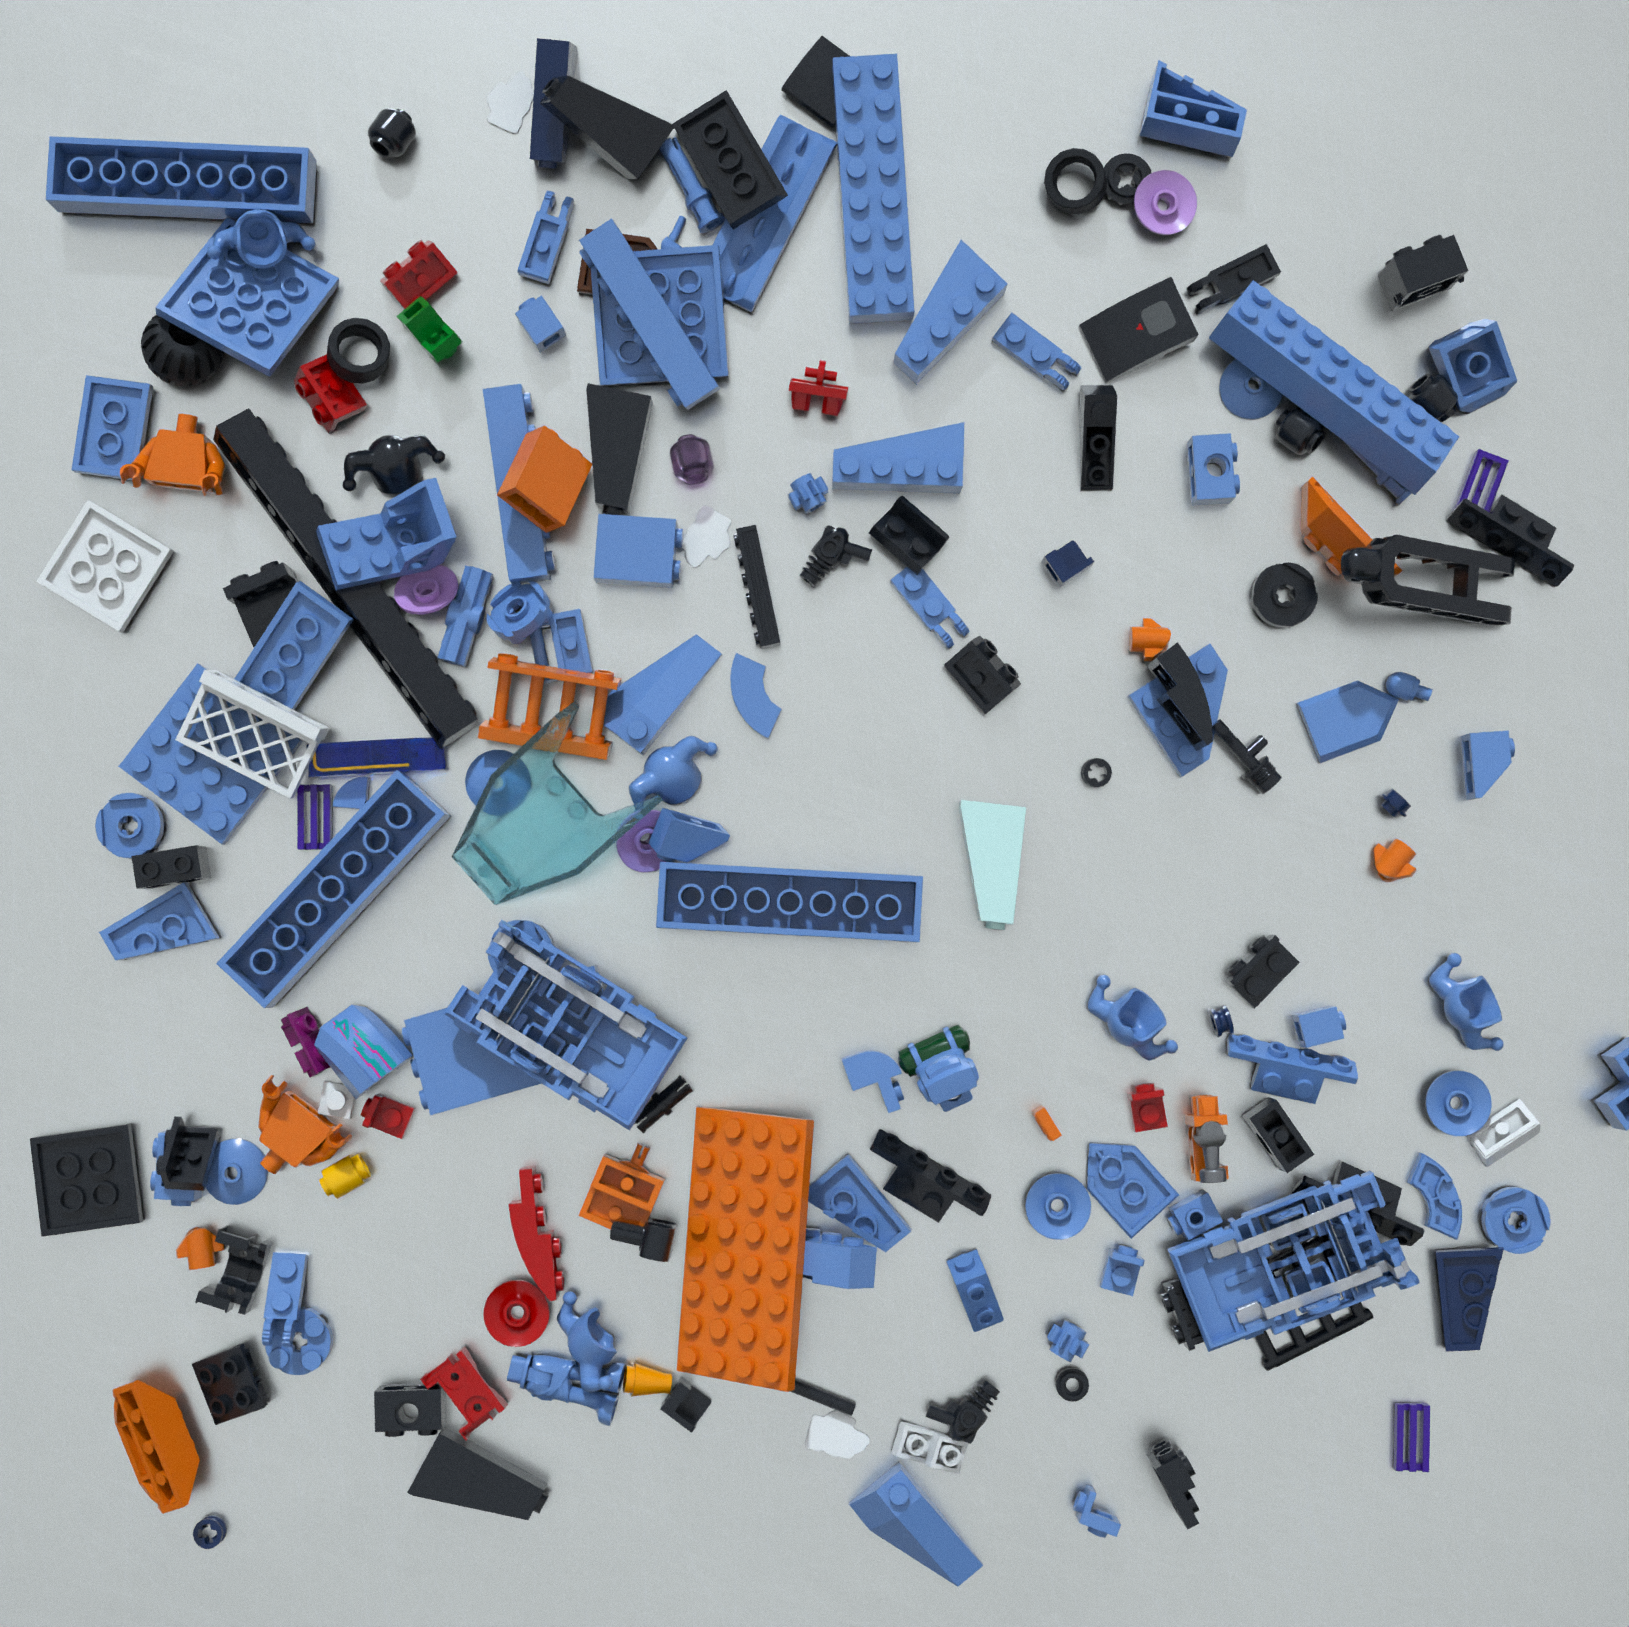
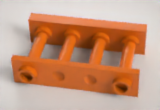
M500 653L498 658L493 657L488 661L487 668L499 670L493 717H490L489 721L485 720L479 726V739L604 760L608 759L611 754L612 741L605 740V736L602 735L609 689L617 690L621 685L622 678H616L613 672L606 670H595V673L592 674L517 661V656ZM512 672L531 675L526 719L521 726L509 724V720L506 719ZM544 678L564 681L557 728H554L553 731L542 730L541 725L538 724ZM577 683L596 686L589 733H586L585 737L573 735V731L570 730Z

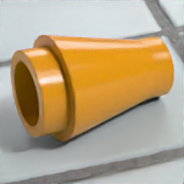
M636 1363L634 1366H626L623 1378V1393H630L631 1397L660 1393L670 1394L672 1374L663 1373Z

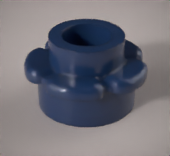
M1392 788L1386 795L1382 794L1385 801L1381 805L1393 817L1396 818L1399 814L1403 817L1407 816L1405 812L1411 805L1397 791Z

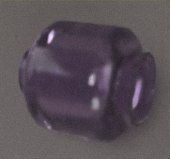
M693 434L681 436L670 448L669 456L673 474L685 484L697 485L703 483L713 472L714 461L707 440L696 437Z

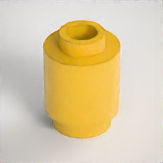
M358 1153L353 1157L348 1155L323 1169V1178L319 1179V1182L328 1197L333 1194L339 1199L365 1184V1179L371 1177V1173L365 1161Z

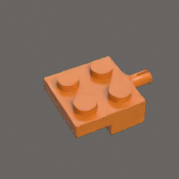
M637 1143L630 1161L619 1160L604 1154L578 1216L608 1229H611L614 1221L644 1226L650 1217L665 1181L664 1178L650 1173L643 1167L650 1148L645 1146L641 1156L638 1157L643 1145Z

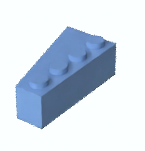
M960 240L894 355L893 363L916 385L1005 294L1008 283L962 240Z
M965 422L834 449L832 489L960 494L963 487Z

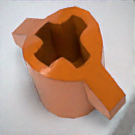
M1143 618L1142 627H1130L1129 651L1143 652L1144 661H1153L1160 654L1167 651L1171 632L1168 628L1161 627L1151 618Z
M1394 839L1388 848L1378 843L1374 848V858L1379 877L1385 882L1412 877L1416 872V868L1409 863L1416 855L1414 850L1398 839Z
M194 1227L186 1233L184 1239L177 1247L176 1257L178 1259L187 1257L189 1270L215 1266L214 1252L224 1250V1244L215 1242L216 1236L209 1230Z

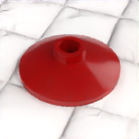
M511 1280L502 1283L490 1293L485 1302L483 1316L488 1332L496 1341L510 1347H522L533 1343L543 1334L549 1322L550 1310L545 1295L537 1286L527 1281ZM513 1307H522L524 1315L522 1317H515L512 1313Z

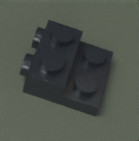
M1168 1439L1155 1444L1151 1448L1152 1452L1146 1455L1177 1515L1188 1530L1199 1524L1194 1513L1200 1510L1188 1491L1195 1487L1191 1476L1196 1473L1181 1448L1176 1451Z

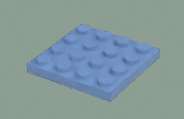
M227 217L155 307L156 315L270 377L337 289L339 278L288 250L282 261L266 269L254 268L246 264L240 258L235 248L223 249L220 258L216 260L211 259L207 255V249L213 245L216 233L234 227L236 224L234 220Z
M719 245L634 251L713 378L729 377ZM594 265L591 267L600 386L669 382L666 377L660 379L650 365V362L654 360L648 349L642 351L632 335L637 332L630 321L625 324L614 307L619 303L613 293L607 296L597 281L601 274Z
M197 663L118 767L219 843L225 845L268 787L175 740L202 684L199 680L204 670H207ZM208 692L203 702L207 715L222 710L218 696ZM227 701L228 707L235 706ZM240 708L230 712L236 729L251 725L247 711ZM200 712L198 713L196 719L201 717ZM224 714L209 719L215 737L230 732ZM255 716L257 722L263 721V719ZM203 721L193 724L187 737L196 742L209 739ZM267 723L259 726L265 744L280 739L275 725ZM253 729L238 733L243 751L259 747ZM284 731L286 737L292 735V734H290V733ZM232 736L217 740L222 755L229 757L237 754ZM299 738L288 741L292 755L303 742ZM210 743L204 745V746H206V747L212 749ZM282 743L266 748L272 766L287 762ZM260 751L245 755L249 769L255 772L266 769ZM239 758L233 759L237 763L241 764ZM283 767L274 770L275 776L280 773ZM267 772V773H264V774H261V775H263V776L269 778L268 772Z

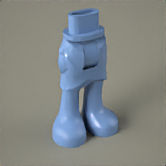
M529 1354L527 1358L516 1355L512 1356L507 1381L520 1384V1389H526L533 1397L544 1401L555 1399L594 1409L597 1412L598 1421L603 1425L611 1426L619 1395L599 1391L587 1392L582 1388L572 1386V1380L580 1381L577 1361L548 1355L533 1356ZM612 1363L608 1368H602L601 1377L607 1375L611 1377L613 1382L612 1387L608 1391L619 1393L624 1378L625 1364Z

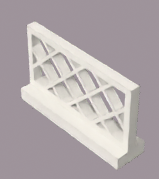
M204 670L199 680L202 684L175 740L290 799L294 798L320 741L325 739L330 728L217 670ZM208 692L218 696L222 710L207 715L203 703ZM227 701L235 706L228 707ZM241 708L247 711L251 725L236 729L230 712ZM200 712L201 717L196 719L198 713ZM224 714L230 732L215 737L209 719ZM255 716L263 719V721L257 722ZM203 721L209 739L196 742L187 737L192 725ZM271 723L276 726L280 739L265 744L259 726ZM253 729L259 747L243 751L238 733ZM284 731H286V732H288V733H290V734H292V735L286 737ZM232 736L237 754L226 757L220 753L217 740ZM300 738L308 742L309 746L304 756L293 759L288 741ZM210 743L212 749H210V748H208V747H206V746H204V745ZM282 743L287 762L272 766L266 748ZM260 751L266 769L255 772L249 769L245 755ZM239 758L241 764L237 763L233 759ZM301 761L297 769L295 763ZM289 765L293 779L289 788H286L278 783L274 770ZM267 772H268L269 778H267V777H265V776H263V775H261V774H264V773H267Z

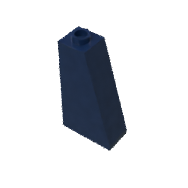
M537 38L530 159L538 161V167L557 169V163L566 164L569 128L543 107L540 101L545 96L543 93L544 87L553 77L571 76L574 78L577 47L570 41Z

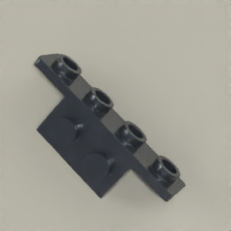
M1502 494L1495 501L1490 513L1470 500L1463 499L1448 518V522L1502 555L1514 558L1515 563L1555 587L1559 586L1573 571V563L1548 549L1556 527Z
M879 1129L870 1150L896 1165L887 1179L883 1190L938 1223L954 1200L980 1216L985 1214L991 1194L986 1192L980 1185L969 1182L959 1176L953 1169L942 1166L929 1158L924 1152L910 1147L896 1135Z
M1341 1162L1337 1166L1332 1185H1339L1341 1180L1356 1174H1363L1365 1171ZM1304 1176L1293 1187L1292 1194L1314 1185L1317 1188L1324 1185L1321 1182ZM1375 1176L1386 1204L1382 1208L1378 1206L1368 1210L1375 1231L1391 1239L1397 1238L1400 1245L1412 1246L1423 1237L1424 1229L1395 1216L1402 1188Z

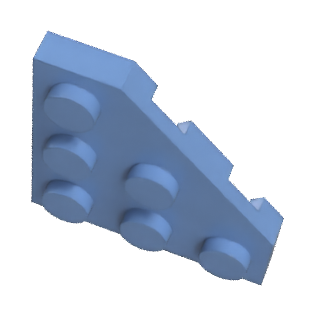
M1208 644L1188 658L1204 688L1213 725L1218 720L1228 670L1212 645ZM1155 678L1127 697L1179 777H1182L1209 760L1213 742L1197 751L1157 701L1167 691L1158 679Z

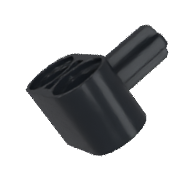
M654 1218L648 1219L644 1226L614 1221L610 1230V1239L639 1246L640 1257L668 1262L672 1256L678 1224Z

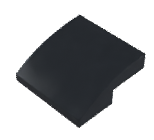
M821 36L782 86L781 91L832 128L836 124L832 59L834 57H850V55L824 36Z

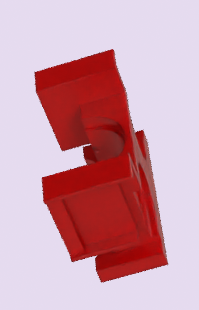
M464 1346L456 1354L459 1358L458 1361L451 1353L447 1360L430 1373H425L420 1380L427 1389L437 1382L441 1385L467 1420L459 1429V1433L467 1441L473 1430L489 1418L491 1420L495 1418L497 1414L493 1410L494 1408L500 1413L506 1408L508 1403L495 1389L485 1382L477 1369V1364ZM453 1373H457L459 1378H454ZM475 1404H480L482 1408L478 1409Z

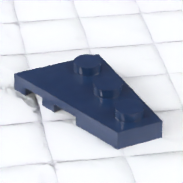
M1503 1247L1436 1251L1446 1352L1480 1350L1500 1260L1502 1259Z

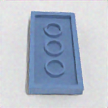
M296 582L234 679L295 710L354 619L303 582Z

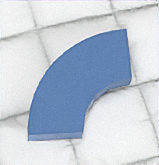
M736 653L730 676L731 691L735 705L745 722L754 731L769 739L782 709L771 702L765 692L763 677L766 666Z
M1419 1152L1407 1183L1416 1188L1424 1199L1427 1212L1424 1226L1457 1240L1462 1225V1205L1452 1182L1453 1180L1439 1163Z

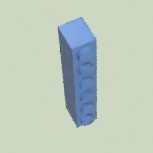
M611 218L581 238L579 241L583 249L579 251L580 255L589 268L595 265L601 274V277L597 279L598 283L607 296L611 293L615 296L619 303L614 307L625 324L630 321L637 332L632 335L642 351L646 349L650 351L654 358L650 365L660 379L666 377L672 387L667 391L677 407L683 404L689 410L720 390L719 385L613 219Z
M522 384L483 389L497 494L526 433L536 429L535 424H529L528 413L533 412L531 393H525ZM497 496L509 581L511 583L520 582V584L529 583L528 581L551 580L550 571L555 570L553 552L547 551L545 540L551 538V533H545Z

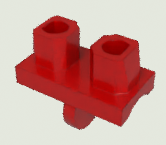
M820 360L818 369L810 367L805 369L804 377L817 378L816 381L791 378L788 391H792L793 409L809 411L811 395L824 396L821 413L838 416L843 400L847 398L849 387L823 383L824 380L836 382L837 372L825 370L826 361Z

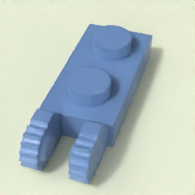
M548 190L545 193L540 211L536 212L517 271L518 275L546 284L550 283L574 204V199L566 196L562 203L559 217L551 216L550 213L555 203V193Z
M1012 312L992 337V341L1039 377L1042 379L1045 377L1062 390H1066L1069 382L1063 375L1050 369L1053 364L1058 362L1074 374H1078L1082 369L1078 362L1069 355L1062 353V349Z
M906 567L890 580L891 584L927 629L933 631L946 648H951L954 643L951 636L939 625L948 618L959 634L966 636L970 632L962 619L955 613L956 609L924 570L916 575L910 568Z
M273 1252L263 1317L265 1319L262 1333V1344L264 1346H271L273 1342L276 1321L285 1322L282 1334L283 1347H292L296 1322L299 1323L308 1261L306 1254Z

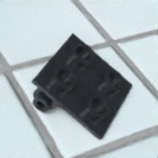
M244 1343L192 1363L215 1425L263 1409L268 1405L266 1400L269 1397L268 1393L265 1392L262 1382L256 1383V1381L261 1379V1376H253L252 1372L258 1368L257 1366L250 1368L249 1365L254 1362L249 1352L251 1351L250 1348H246Z

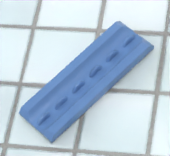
M781 114L777 118L761 150L788 196L735 229H732L727 219H725L713 245H719L723 299L752 313L837 146L836 141L814 132Z

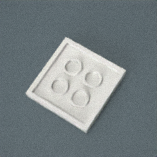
M88 499L36 582L123 633L174 551Z

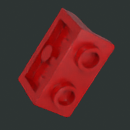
M422 240L416 242L408 249L407 253L409 256L400 264L398 261H395L382 272L385 277L380 282L404 309L420 296L425 300L428 299L458 273L430 240H427L425 243Z
M327 354L299 366L294 379L295 389L298 395L303 399L305 398L312 408V414L319 425H323L328 433L335 430L337 423L365 410L367 404L354 384L337 376L329 365Z

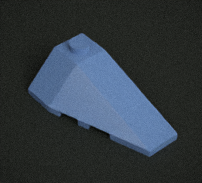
M900 1461L849 1503L850 1507L871 1532L957 1587L983 1566L982 1562Z

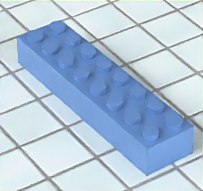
M897 54L834 57L832 59L849 324L913 320L915 311Z
M50 136L46 201L57 212L203 219H226L228 217L232 220H238L247 211L261 209L273 213L281 222L313 223L317 160L309 148Z
M1254 280L1209 336L1210 340L1414 495L1437 472L1459 438L1447 425L1442 424L1426 412L1422 406L1413 402L1401 393L1397 387L1388 383L1376 374L1372 368L1363 364L1343 346L1338 345L1322 333L1318 327L1313 326L1297 314L1293 308L1284 304L1272 295L1268 289L1259 285Z
M396 770L216 964L263 1008L274 1007L448 820L450 815L404 772Z
M660 862L656 928L920 942L923 876Z

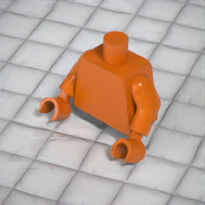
M178 414L176 431L160 429L157 436L151 438L131 464H126L120 468V478L122 484L127 479L132 478L133 487L135 488L141 486V476L144 475V480L154 486L202 491L204 496L207 495V492L213 493L215 488L216 494L221 495L223 491L220 483L225 471V463L217 446L205 435L196 433L198 417L189 414Z
M271 1075L262 1085L261 1090L264 1095L259 1114L258 1128L261 1132L259 1141L270 1150L260 1164L267 1171L276 1174L285 1162H288L295 1168L302 1164L309 1167L331 1159L340 1147L352 1139L351 1134L345 1138L340 1135L339 1129L343 1126L342 1124L335 1125L324 1115L318 1114L316 1109L292 1091L284 1092L281 1096V1093L287 1087L285 1081L277 1087L272 1081L274 1075Z

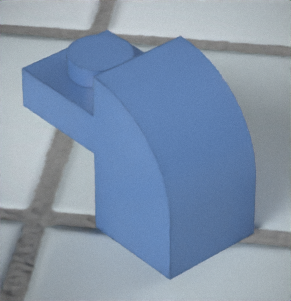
M866 1050L841 1058L853 1091L878 1083L888 1113L901 1109L899 1101L904 1100V1096L898 1081L892 1083L890 1078L902 1074V1071L890 1056L880 1051Z

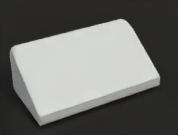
M1518 1099L1489 1118L1480 1130L1466 1137L1482 1162L1488 1167L1539 1134L1540 1123L1522 1101Z

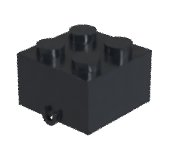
M1437 235L1424 241V246L1413 250L1411 246H1408L1393 253L1394 257L1385 263L1386 267L1378 275L1391 311L1449 290L1457 282H1464V275L1469 270L1454 235L1443 238L1442 235Z

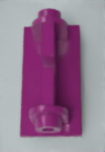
M308 1007L289 1013L286 1017L282 1018L281 1022L283 1025L281 1029L290 1046L293 1047L301 1043L303 1047L294 1053L303 1073H307L309 1078L321 1073V1071L330 1068L329 1064L315 1048L314 1044L319 1029L317 1021L311 1015Z

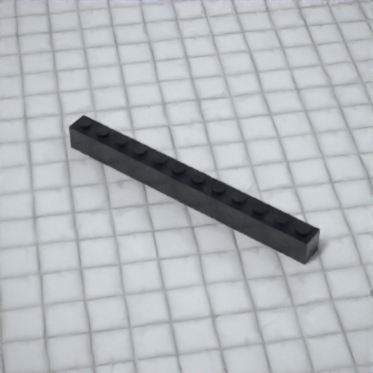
M248 408L216 425L213 437L214 442L333 604L354 619L350 627L439 748H444L472 730L478 720L475 708L458 693L454 679L449 674H444L438 666V659L434 652L424 647L419 640L417 629L412 623L405 621L400 614V608L395 599L391 596L388 597L381 588V582L377 581L335 590L316 529L319 525L337 521L329 518L324 511V505L320 497L310 492L305 485V479L300 470L290 465L286 459L287 456L283 447L278 442L274 443L268 435L264 421L258 416L255 417Z

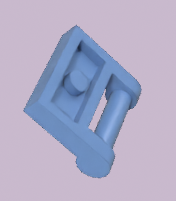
M580 609L552 614L548 622L542 624L535 632L530 634L535 664L549 666L542 628L550 626L558 668L593 673ZM544 678V684L557 681L555 679Z

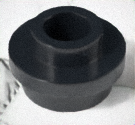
M1066 1368L1057 1376L1056 1389L1063 1399L1074 1402L1081 1400L1087 1394L1089 1381L1080 1369ZM1071 1378L1078 1381L1075 1389H1068L1066 1387V1382Z

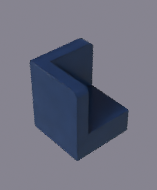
M1072 540L1057 551L1053 550L1044 556L1041 562L1060 588L1090 568L1094 560L1092 557L1087 559L1077 543Z

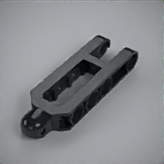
M1397 534L1384 537L1383 539L1374 538L1366 548H1350L1345 550L1342 555L1341 571L1343 577L1348 582L1361 584L1363 594L1370 604L1485 625L1511 624V606L1477 600L1479 574L1503 575V578L1513 577L1515 568L1514 558ZM1395 557L1399 560H1421L1424 565H1446L1447 569L1454 570L1452 595L1398 585L1394 579Z

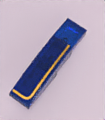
M432 737L322 743L318 745L308 766V778L390 774L396 770L404 773L445 770L444 748L440 749Z

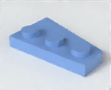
M849 1154L809 1186L808 1202L821 1209L830 1218H835L852 1229V1232L884 1252H887L912 1230Z

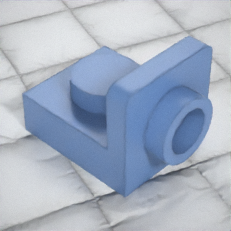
M1119 1245L1118 1250L1109 1248L1100 1287L1133 1296L1140 1266L1143 1267L1145 1262L1141 1256L1137 1255L1138 1250Z

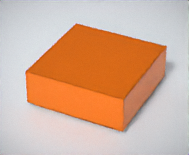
M1041 1105L1032 1111L1031 1114L1049 1141H1054L1062 1136L1045 1107Z

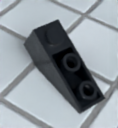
M1081 385L1080 387L1081 490L1113 489L1117 393L1113 385Z

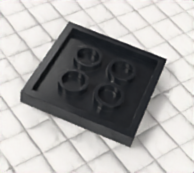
M131 1124L30 1138L41 1237L143 1222Z

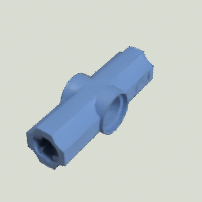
M465 565L456 598L450 602L445 620L447 628L438 654L439 660L466 667L475 634L478 635L484 621V604L492 582V573Z

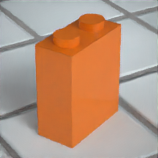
M546 426L539 427L526 433L497 496L545 533L565 526L592 467V463L583 457L579 450L572 448L559 438L555 431Z

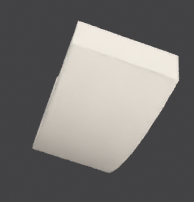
M900 1421L891 1453L895 1457L925 1463L930 1468L959 1474L968 1443L963 1440H952L951 1436L946 1433Z

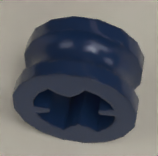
M1226 1005L1221 1006L1218 1011L1214 1008L1209 1009L1211 1025L1217 1037H1221L1223 1032H1228V1034L1234 1033L1233 1022Z
M212 1515L198 1522L193 1530L194 1541L204 1549L214 1548L224 1540L227 1534L226 1523L218 1516ZM207 1524H210L211 1530L217 1531L212 1540L209 1539V1535L202 1532L208 1527Z

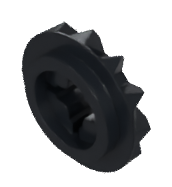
M1130 153L1119 154L1111 158L1104 166L1107 178L1106 194L1108 199H1113L1120 205H1134V195L1138 185L1146 176L1152 173L1147 162L1141 157ZM1135 171L1131 181L1134 187L1126 184L1124 187L1118 188L1121 181L1119 174L1127 176Z

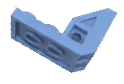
M436 478L423 480L385 502L380 514L319 525L316 529L335 590L429 571L444 563L457 538Z

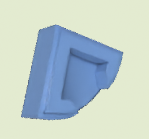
M358 777L345 783L338 790L332 807L360 809L368 801L370 777Z

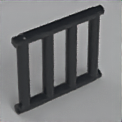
M1327 1234L1321 1237L1318 1235L1301 1245L1305 1251L1329 1241ZM1331 1247L1324 1250L1322 1254L1334 1276L1327 1258L1335 1255ZM1293 1248L1268 1260V1264L1294 1255ZM1298 1261L1291 1264L1293 1269L1299 1267ZM1284 1267L1276 1268V1269H1274V1270H1271V1271H1272V1274H1273V1276H1274V1278L1276 1277L1275 1274H1274V1272H1276V1271H1278V1270H1280V1269H1282V1268H1284ZM1360 1302L1349 1306L1352 1315L1336 1323L1331 1314L1318 1318L1323 1329L1308 1337H1305L1300 1326L1289 1329L1288 1332L1294 1344L1276 1352L1265 1330L1264 1334L1255 1337L1265 1357L1262 1360L1265 1370L1269 1371L1364 1324L1374 1318L1372 1312L1368 1308L1364 1309Z

